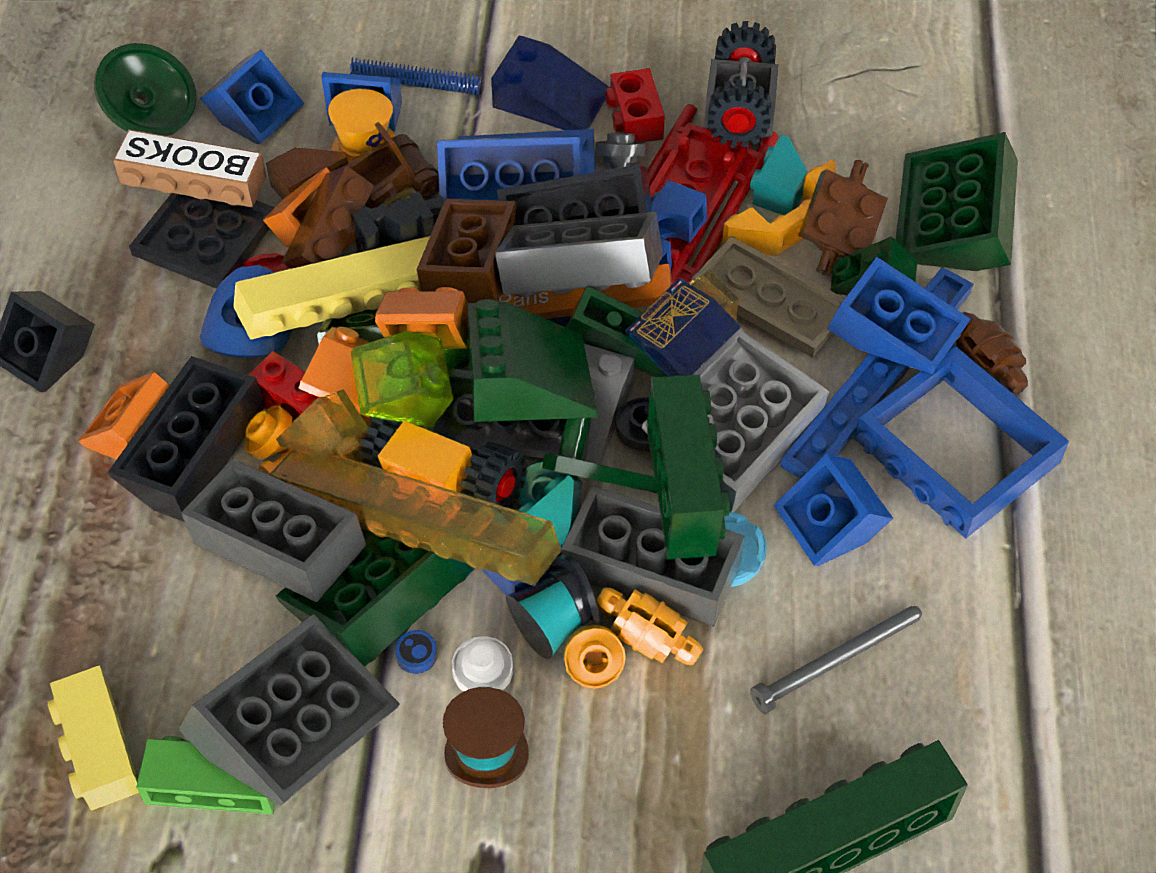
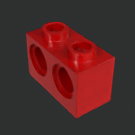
M650 68L610 74V88L605 89V98L608 109L613 108L614 110L612 122L615 133L635 134V141L640 142L664 140L665 114Z
M272 351L248 375L257 379L266 404L264 409L267 410L274 405L281 406L291 414V426L305 436H308L335 415L333 402L299 389L305 371Z

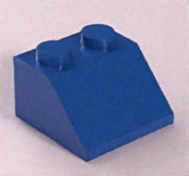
M262 50L244 58L200 97L221 125L256 144L262 143L304 104Z
M322 72L321 78L329 126L334 125L330 120L328 108L331 100L336 95L351 89H369L382 93L392 102L393 113L389 128L392 131L396 130L402 105L399 78Z
M830 454L822 457L773 505L814 566H820L865 545L893 519L853 461Z

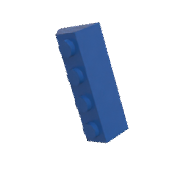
M582 135L437 141L439 195L442 196L444 201L445 199L499 201L498 189L583 175Z

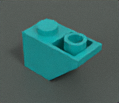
M781 135L776 146L768 148L762 170L756 169L750 189L754 190L753 205L786 215L796 209L802 199L807 169L790 138Z
M563 475L556 477L545 487L544 491L547 494L536 504L533 501L528 502L514 515L517 520L511 526L547 564L562 553V546L581 509L583 482L578 476L568 475L565 478Z

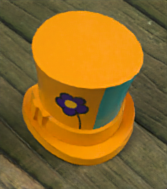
M351 89L336 95L331 100L328 113L338 134V137L333 142L332 151L344 152L348 157V163L362 152L370 151L384 143L382 136L375 127L377 122H380L391 138L395 137V134L389 128L393 113L392 102L382 93L369 89Z

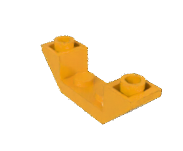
M831 159L820 167L812 168L805 175L802 195L804 201L798 208L788 214L775 218L771 224L753 207L740 214L732 215L724 223L722 245L733 236L765 255L777 256L803 240L798 235L820 173L825 169L836 173L837 163Z

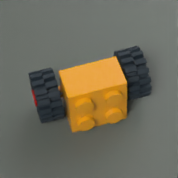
M393 401L385 402L384 406L380 405L377 408V415L372 413L369 418L371 421L370 426L365 425L363 432H366V437L360 440V445L364 446L360 450V456L363 457V464L384 473L396 503L415 506L458 527L464 524L472 511L487 516L496 509L504 517L506 510L510 511L513 508L512 501L518 500L520 494L517 492L524 485V481L521 479L526 476L527 469L523 468L526 465V459L523 458L524 455L495 442H487L485 447L480 446L477 449L478 456L472 455L470 447L426 430L423 427L426 421L422 418L423 415L420 412Z

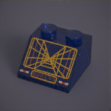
M679 278L625 332L669 377L693 375L741 326L714 298Z

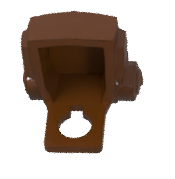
M377 122L375 127L382 136L384 143L370 151L362 152L346 164L375 185L365 207L377 208L381 204L386 205L410 189H413L415 192L419 191L423 198L439 193L438 170L426 160L420 152L419 146L406 134H399L391 138L380 122Z

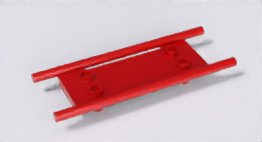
M687 104L647 169L651 198L656 192L661 191L668 180L706 194L707 220L689 243L679 238L664 239L669 241L671 245L672 267L670 270L672 288L681 281L672 291L673 298L676 300L678 297L677 291L682 286L691 289V279L715 254L723 239L724 223L732 215L737 214L750 190V183L756 169H762L768 148L770 146L774 147L778 140V135L773 131L772 137H764L756 151L751 149V143H749V147L742 148V142H737V147L735 148L730 147L731 141L727 140L724 145L720 143V135L714 138L711 134L712 130L691 124L697 113V108L692 104ZM737 181L738 184L692 266L687 265L733 182ZM681 288L680 293L687 296L688 292ZM679 294L678 301L682 303L684 300L683 304L686 305L689 299H685L683 295ZM681 304V306L679 307V309L681 310V309H683L685 306ZM671 307L665 312L664 316L671 310ZM674 316L673 320H678L679 318L676 317L679 316Z

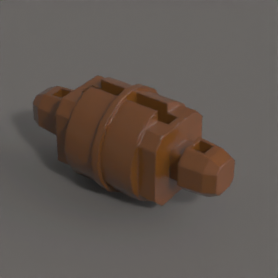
M962 312L971 320L956 341L958 349L1010 392L1016 394L1023 392L1028 386L1027 376L1022 371L1026 364V358L1023 356L1019 346L1014 342L1013 336L995 321L980 319L975 314Z

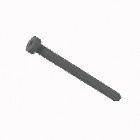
M910 606L768 686L763 683L753 686L750 689V694L754 704L763 714L776 708V700L919 621L922 616L921 609L918 606Z

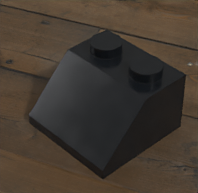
M42 291L11 292L0 321V366L39 392H46L83 357L95 324Z

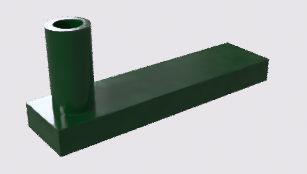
M591 418L566 419L559 454L545 453L543 469L657 493L654 476L582 461Z

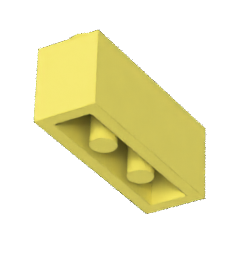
M100 665L50 683L54 699L47 701L48 708L54 724H62L65 735L58 737V743L65 761L72 760L75 772L68 774L76 799L84 797L92 811L139 793L136 788L138 781L136 770L109 683Z

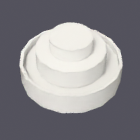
M488 636L473 637L463 642L454 653L452 659L453 678L462 691L477 687H492L504 690L510 683L513 675L512 654L508 647L496 638Z

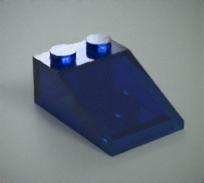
M521 35L517 37L491 78L493 108L562 130L589 129L606 100L605 89L610 88L550 44Z

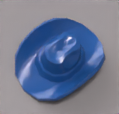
M260 265L241 267L234 270L221 281L212 296L200 334L201 344L214 353L241 358L265 357L272 351L277 352L281 350L289 341L293 329L279 332L273 336H263L250 340L233 307L236 282L276 272Z

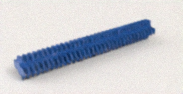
M353 57L350 64V74L399 78L402 85L457 91L479 95L481 75L479 79L478 75L474 79V74L470 78L468 73L466 78V73L462 77V72H460L459 76L456 72L454 76L453 71L451 75L448 71L446 75L445 70L443 74H441V70L437 74V69L433 73V68L430 73L429 68L425 72V67L423 71H421V67L417 71V66L415 70H413V66L409 70V65L405 69V64L402 69L401 64L397 68V63L395 67H393V63L389 67V62L387 66H385V62L381 66V61L379 65H377V61L373 65V60L369 64L368 59L366 64L365 59L363 63L361 58L359 62L357 58L354 62Z

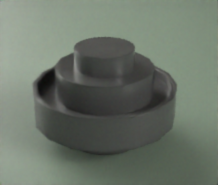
M608 133L607 141L596 142L595 154L604 156L603 161L610 163V169L631 166V163L638 162V156L646 155V143L635 141V134Z

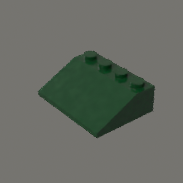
M1006 132L905 154L895 240L917 259V264L970 271L1011 265L1018 159Z
M484 299L477 303H467L468 349L474 422L597 418V407L582 334L507 302Z
M393 497L360 524L366 546L317 602L286 587L275 595L277 600L301 622H304L314 614L364 667L374 661L394 640L406 633L412 624L428 610L434 608L446 594L462 583L480 565L463 528L415 506L398 504Z

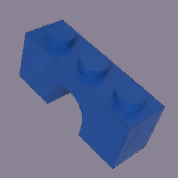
M668 180L661 191L653 195L651 201L652 212L657 214L663 251L658 265L669 264L671 269V245L669 241L664 239L679 238L690 243L707 220L706 194Z

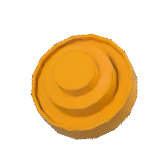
M277 405L257 413L246 428L244 444L246 452L258 460L285 452L293 439L291 435V414Z
M598 625L585 626L574 632L565 643L563 652L565 668L571 678L583 687L594 689L607 686L615 681L623 671L626 659L623 644L617 635L608 628Z

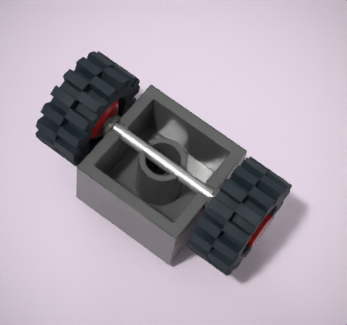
M743 21L740 28L737 22L731 24V31L726 27L722 31V36L719 35L715 59H711L706 95L704 128L712 130L711 134L714 138L720 135V143L724 145L727 140H730V147L735 148L737 147V142H742V148L749 147V140L755 145L759 142L760 137H772L779 65L775 64V38L773 35L769 36V30L766 27L760 31L759 23L754 22L753 27H748L749 21Z

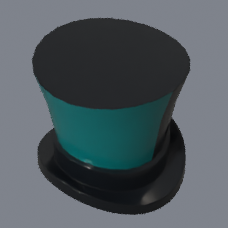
M560 555L550 562L547 567L548 574L542 576V581L506 595L508 608L523 637L534 651L545 659H550L580 625L584 626L591 620L595 625L599 626L602 624L589 580L581 565L568 555Z

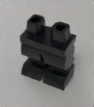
M418 191L409 194V199L404 198L395 201L390 208L384 204L377 208L364 206L359 212L353 214L357 253L430 236L444 204V199L440 195L424 200Z

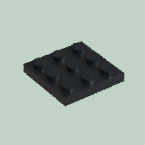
M171 193L129 245L132 256L217 289L221 281L237 268H241L242 263L247 260L270 228L263 219L275 207L256 200L253 207Z

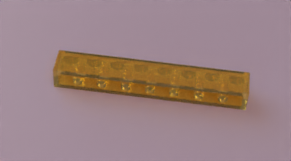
M297 443L269 474L355 513L360 527L371 531L379 537L386 536L401 541L409 547H419L434 552L442 558H452L467 563L477 570L485 569L500 574L510 581L518 580L535 586L561 552L552 521Z

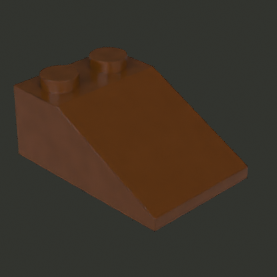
M445 199L416 269L422 292H436L438 288L450 287L463 291L467 303H477L484 299L498 302L502 292V284L495 252L511 227L514 226L516 201Z

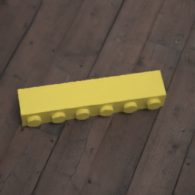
M430 236L238 281L235 284L233 307L250 340L263 336H273L279 332L299 327H308L314 323L331 318H343L367 309H378L386 292H398L401 288H415L422 292L416 269Z

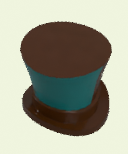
M477 687L458 694L448 704L443 715V729L447 738L444 757L446 767L455 779L473 787L497 788L516 781L524 773L529 759L528 744L523 733L525 717L522 707L513 696L501 689Z

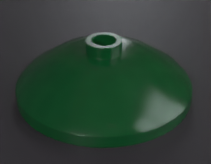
M143 43L119 46L104 56L95 73L94 91L99 106L114 124L125 131L129 129L169 136L182 129L188 123L195 110L197 95L190 73L175 56L159 47ZM139 98L143 100L145 104H141L137 102L135 99Z

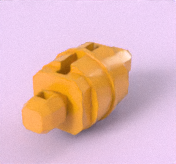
M604 587L596 600L598 610L608 617L610 615L616 617L610 630L618 635L619 640L632 647L633 651L636 652L637 650L651 660L655 658L663 663L668 654L672 652L676 655L674 659L686 665H694L703 648L691 636L688 635L686 638L681 635L688 622L679 617L680 614L666 606L664 601L660 602L646 592L642 594L635 589L628 601L622 598V593L612 588Z

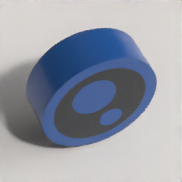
M409 631L403 634L396 643L395 653L397 662L406 672L413 674L426 672L433 667L437 660L436 642L425 631Z

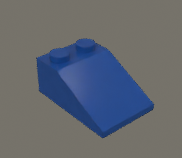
M876 257L841 303L827 329L858 350L933 374L971 319Z

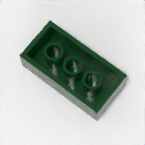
M700 375L651 378L646 427L667 559L716 556L719 539H725L724 516H729L730 513L728 492L721 491L719 483L723 481L722 458L715 457L713 448L717 447L715 423H709L707 415L711 414L709 390L703 391Z

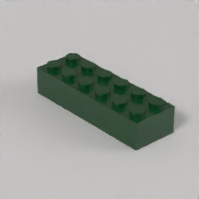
M939 740L927 746H924L923 743H918L906 749L899 759L889 764H886L885 761L873 764L863 772L862 777L848 783L846 779L835 782L824 791V795L812 801H809L808 798H803L794 802L785 810V814L772 820L769 817H763L754 821L746 828L745 833L733 839L729 836L716 839L703 852L700 873H845L952 820L968 784Z

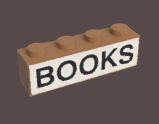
M129 129L113 158L120 184L159 190L164 193L192 196L197 199L220 201L231 205L253 207L266 179L265 167L260 152Z

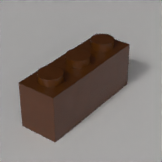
M347 165L327 173L281 263L293 269L339 258L354 229L353 214L359 212L365 206L375 185Z

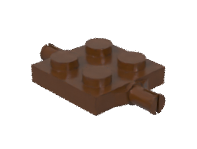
M862 160L854 161L849 177H843L828 169L820 173L798 236L814 243L823 252L816 271L818 273L822 272L821 274L831 275L836 257H847L873 243L887 203V197L868 189L862 183L866 170L869 167V164L863 163L864 161Z

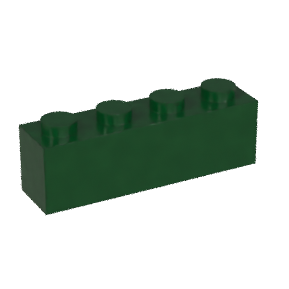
M589 286L585 288L578 299L566 325L567 328L582 334L583 341L587 345L633 357L634 368L653 377L691 375L716 350V348L686 333L679 332L675 328L676 336L673 338L669 334L667 341H671L664 348L658 347L637 333V330L647 321L641 318L644 313ZM640 321V323L631 331L630 329ZM648 321L644 326L653 330L654 333L646 328L640 329L665 345L666 341L657 335L660 334L666 340L668 333L664 330L662 331L661 328L652 324V322ZM665 323L660 325V327L668 331V325ZM670 327L669 333L673 334V328Z

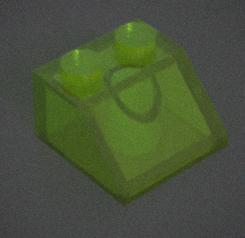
M404 331L354 347L351 351L361 415L398 422L407 421L415 425L432 428L453 401L441 338Z

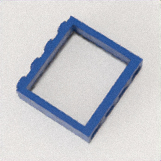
M956 346L947 352L933 374L920 371L861 415L854 437L864 447L863 451L865 453L872 454L885 466V469L893 478L901 480L913 491L914 496L921 503L929 505L941 516L947 526L951 525L965 539L1060 464L1069 444V440ZM942 381L948 383L1032 455L1030 459L973 504L884 426Z

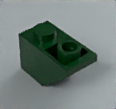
M890 236L834 262L830 290L836 294L848 296L876 257L916 282L917 259Z

